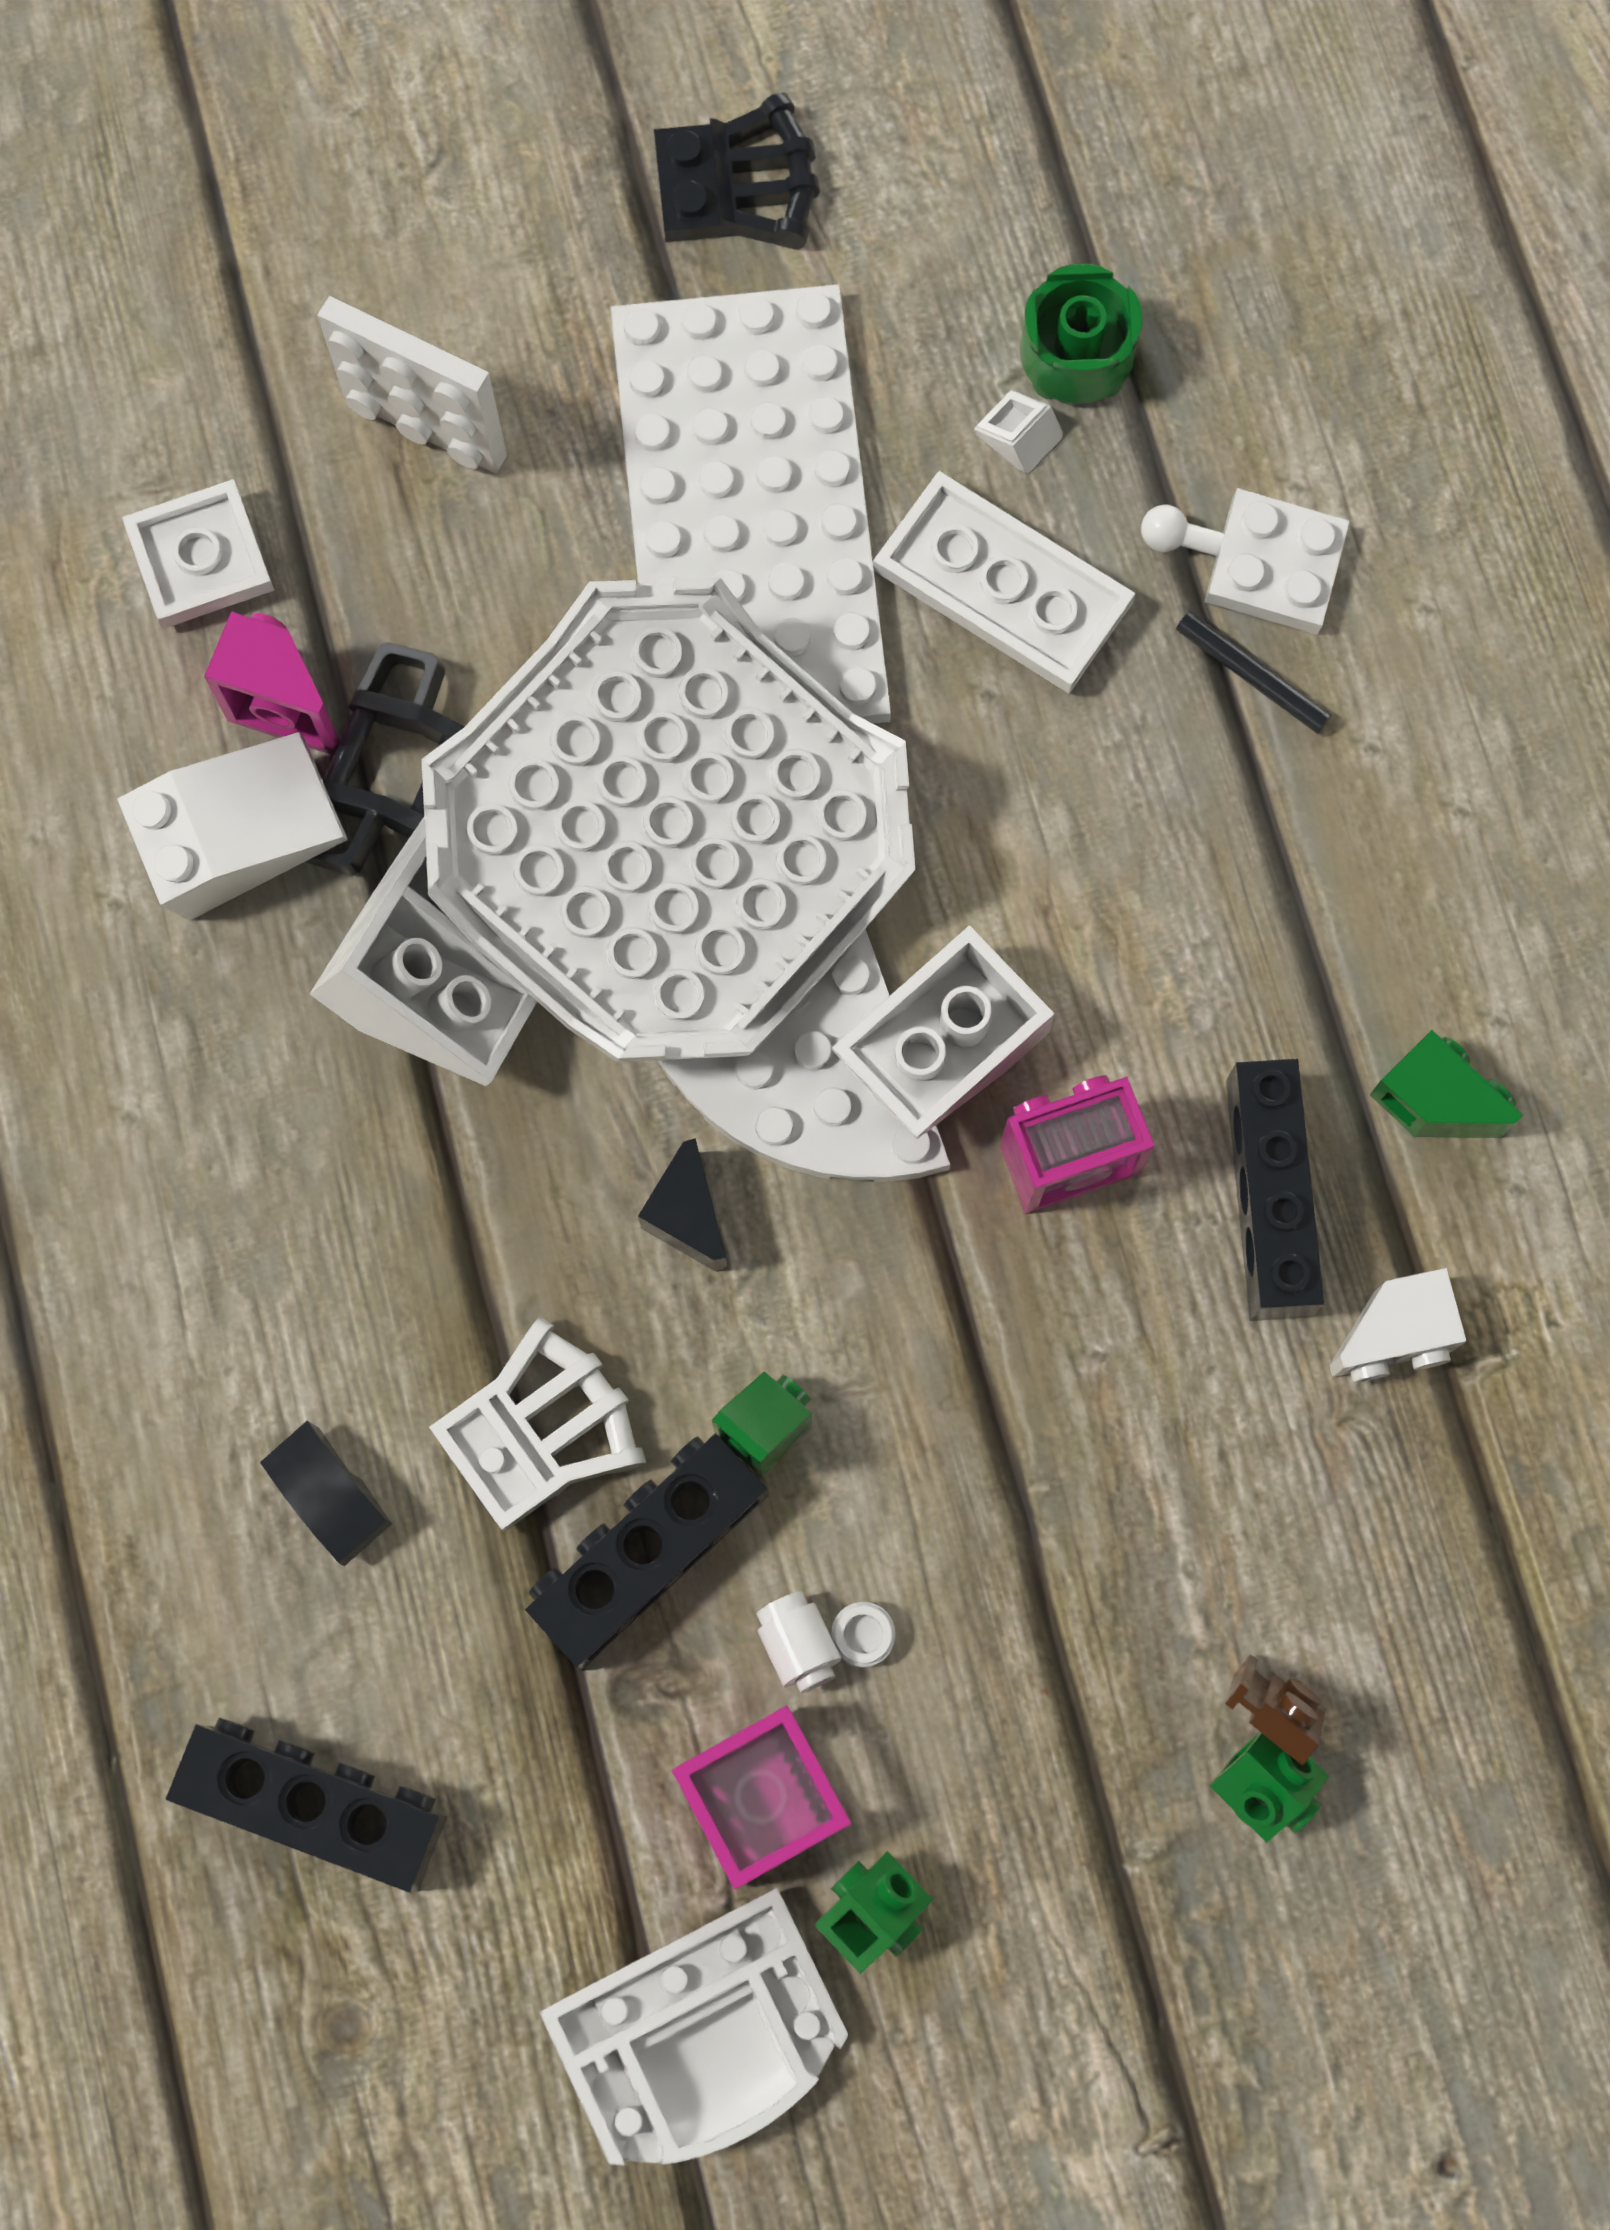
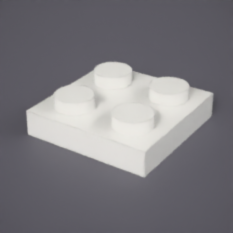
M234 479L122 517L155 614L162 629L275 591Z

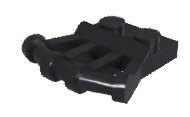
M779 92L764 100L759 108L724 123L715 118H710V124L654 129L665 243L742 236L790 249H801L805 246L809 234L806 221L812 202L820 193L819 179L817 175L812 173L811 163L816 157L814 142L804 135L793 116L795 107L787 93ZM772 128H775L783 142L782 144L730 149ZM789 168L790 176L784 180L734 184L733 174ZM788 204L785 216L778 220L736 210Z

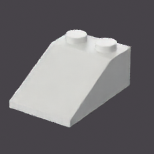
M299 732L169 771L117 798L160 905L189 920L348 840L306 740Z
M969 925L832 1047V1050L900 1123L918 1139L1003 1075L1048 1035L1055 1013Z

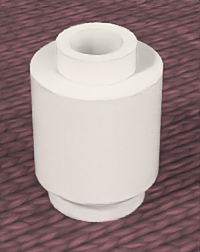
M802 1591L794 1592L775 1600L756 1613L762 1625L757 1632L784 1688L797 1685L800 1693H806L835 1678L831 1667L841 1661L840 1654L816 1604L808 1603Z

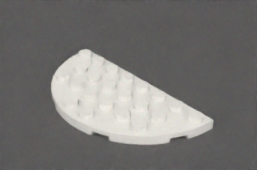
M866 929L750 1056L658 1060L675 1087L677 1086L684 1097L704 1116V1119L711 1126L739 1146L787 1169L824 1179L837 1177L853 1180H874V1182L916 1179L950 1169V1162L937 1126H934L920 1138L916 1139L832 1050V1047L890 996Z

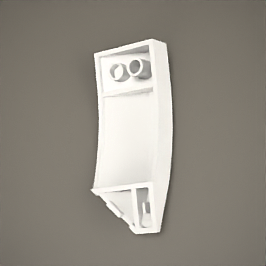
M424 818L395 858L310 992L311 996L358 1031L484 1086L492 1082L537 1003L533 997L479 951L429 897Z

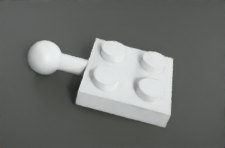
M1237 488L1231 501L1223 533L1187 523L1185 515L1178 508L1171 505H1159L1149 510L1144 516L1141 524V534L1144 542L1151 549L1158 552H1170L1183 546L1217 556L1204 602L1317 635L1324 622L1350 521Z

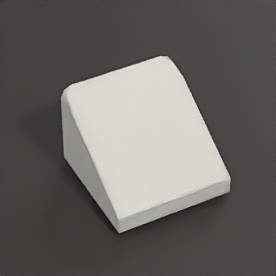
M1013 390L1009 391L974 428L975 434L1017 469L1025 473L1031 472L1063 437V431L1050 405Z

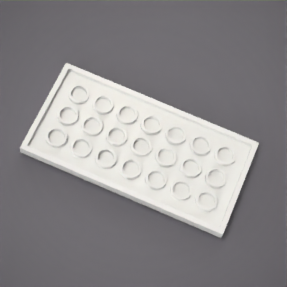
M839 284L610 306L638 585L673 584L674 579L721 577L762 634L847 709L872 724L890 722L891 711Z

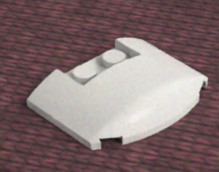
M778 1888L736 1908L539 2012L608 2163L625 2165L623 2159L647 2163L660 2162L661 2164L681 2162L718 2151L749 2137L789 2110L819 2080L817 2076L823 2069L834 2046L836 2045L838 2049H841L848 2037L844 2024Z

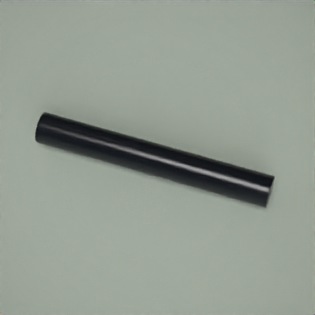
M1188 611L1177 625L1176 631L1316 734L1322 731L1332 717V714L1193 612Z

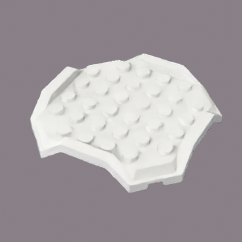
M721 577L674 579L673 584L636 585V580L590 581L544 644L462 730L421 759L429 897L479 951L557 1020L616 1062L750 1056L853 944L915 871L912 824H909L907 798L909 777L906 741L853 714L762 634Z

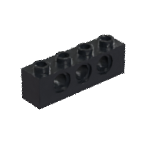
M1298 1059L1236 1062L1226 1079L1249 1319L1250 1321L1312 1317L1324 1305L1299 1062Z
M716 1433L705 1443L699 1436L687 1443L671 1460V1463L676 1468L674 1472L658 1486L652 1479L643 1484L624 1503L623 1506L629 1513L611 1530L605 1523L598 1526L576 1548L582 1555L580 1559L564 1573L555 1567L529 1591L528 1594L534 1601L525 1611L579 1670L582 1671L768 1497L766 1486ZM689 1487L699 1488L709 1497L707 1511L701 1517L694 1520L683 1519L673 1510V1503L677 1494ZM640 1531H652L662 1540V1549L659 1556L648 1564L632 1562L626 1552L629 1539ZM595 1574L606 1575L612 1579L614 1584V1594L611 1601L598 1609L585 1607L581 1603L579 1596L582 1583L589 1576Z
M218 1718L215 1728L195 1724L165 1800L409 1893L419 1891L447 1818L445 1815L432 1811L436 1801L435 1798L400 1785L396 1796L373 1789L371 1787L376 1777L375 1775L343 1763L338 1764L335 1774L311 1765L315 1756L314 1752L282 1740L278 1741L275 1751L254 1744L251 1741L255 1730L224 1718ZM254 1760L260 1764L264 1771V1784L255 1796L246 1798L237 1790L235 1776L242 1764ZM313 1782L324 1792L325 1807L316 1819L306 1821L296 1811L295 1798L298 1791L304 1785ZM374 1805L385 1815L386 1830L379 1841L370 1845L364 1843L357 1836L355 1820L362 1809Z

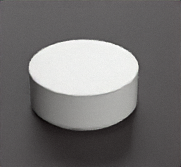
M857 1602L848 1605L836 1616L832 1625L831 1638L841 1659L845 1663L858 1668H868L881 1663L891 1652L895 1642V1627L889 1614L880 1606L870 1602Z

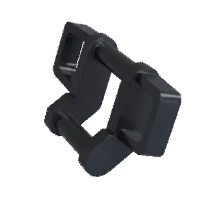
M389 642L383 643L378 647L358 689L355 690L348 708L352 711L351 717L325 777L322 779L335 811L361 818L363 821L346 852L336 854L325 851L305 861L306 863L347 875H357L362 870L384 825L410 838L424 818L423 782L419 787L411 809L388 797L350 787L347 784L374 722L421 734L437 743V747L465 727L433 710L446 671L434 654ZM397 664L425 670L414 702L379 694L391 669Z

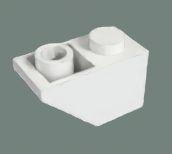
M1447 1268L1388 1280L1375 1290L1329 1365L1332 1378L1351 1374L1353 1383H1362L1390 1375L1388 1365L1412 1361L1414 1370H1421L1450 1362L1449 1352L1454 1351L1465 1343L1466 1337Z

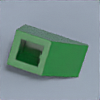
M1433 1030L1424 1036L1380 1080L1370 1093V1096L1414 1137L1501 1138L1523 1116L1515 1108L1516 1101L1503 1085L1492 1079L1486 1081L1469 1065L1471 1062L1469 1055L1456 1041L1449 1037L1441 1038Z

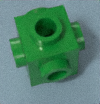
M1259 1731L1231 1757L1210 1784V1787L1234 1810L1242 1822L1249 1825L1268 1843L1286 1826L1293 1833H1297L1313 1818L1322 1806L1314 1797L1327 1781L1329 1775L1316 1763L1312 1755L1301 1765Z
M886 1851L869 1869L860 1861H857L833 1885L831 1889L839 1899L814 1925L861 1974L887 1949L897 1957L913 1942L924 1929L916 1921V1918L934 1899Z

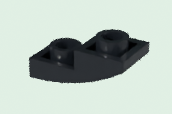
M308 1420L260 1462L294 1511L334 1559L343 1566H346L392 1525L362 1479L349 1472L321 1429Z

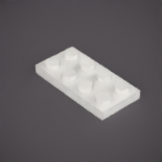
M940 471L937 472L873 560V570L1068 694H1070L1132 606L1136 595L1130 589Z

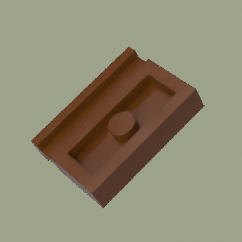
M1250 1654L1235 1672L1225 1704L1232 1710L1238 1703L1243 1705L1251 1712L1249 1723L1303 1765L1320 1743L1325 1712L1318 1708L1321 1700L1309 1687L1293 1677H1290L1285 1682L1273 1672L1267 1680L1255 1670L1258 1660Z

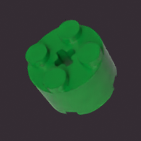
M1071 264L1060 267L1047 275V280L1036 290L1034 288L1028 297L1020 342V358L1023 369L1032 382L1034 391L1044 399H1056L1067 403L1082 404L1095 402L1105 397H1112L1120 392L1132 370L1142 326L1141 305L1131 287L1128 285V289H1126L1113 278V272L1102 266Z

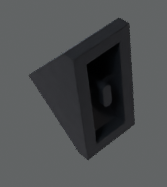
M696 1138L683 1141L638 1215L640 1227L713 1271L728 1269L726 1254Z

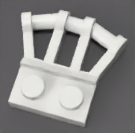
M539 1317L533 1323L497 1379L429 1427L503 1532L510 1529L555 1495L557 1496L572 1483L610 1473L632 1470L646 1464L643 1448H636L625 1406L629 1402L626 1395L620 1388L613 1390L600 1372L603 1364L594 1352L587 1354L552 1332L554 1325L542 1317ZM538 1353L565 1369L517 1405L509 1397ZM580 1386L592 1402V1405L541 1441L527 1421L573 1388ZM604 1422L611 1454L561 1467L553 1458L554 1455L597 1424Z

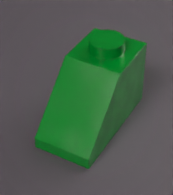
M764 1371L713 1417L714 1433L742 1461L763 1478L812 1422V1412L805 1407L811 1398L787 1376L782 1375L775 1381Z

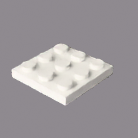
M329 296L317 316L346 405L363 418L375 420L376 417H379L395 425L403 436L417 444L424 445L428 441L445 449L453 460L464 467L477 469L480 466L497 474L507 457L489 372Z

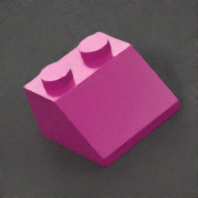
M231 611L204 675L227 721L277 738L299 732L304 736L309 748L334 756L340 742L289 630L281 621L266 614L253 613L252 617H247Z

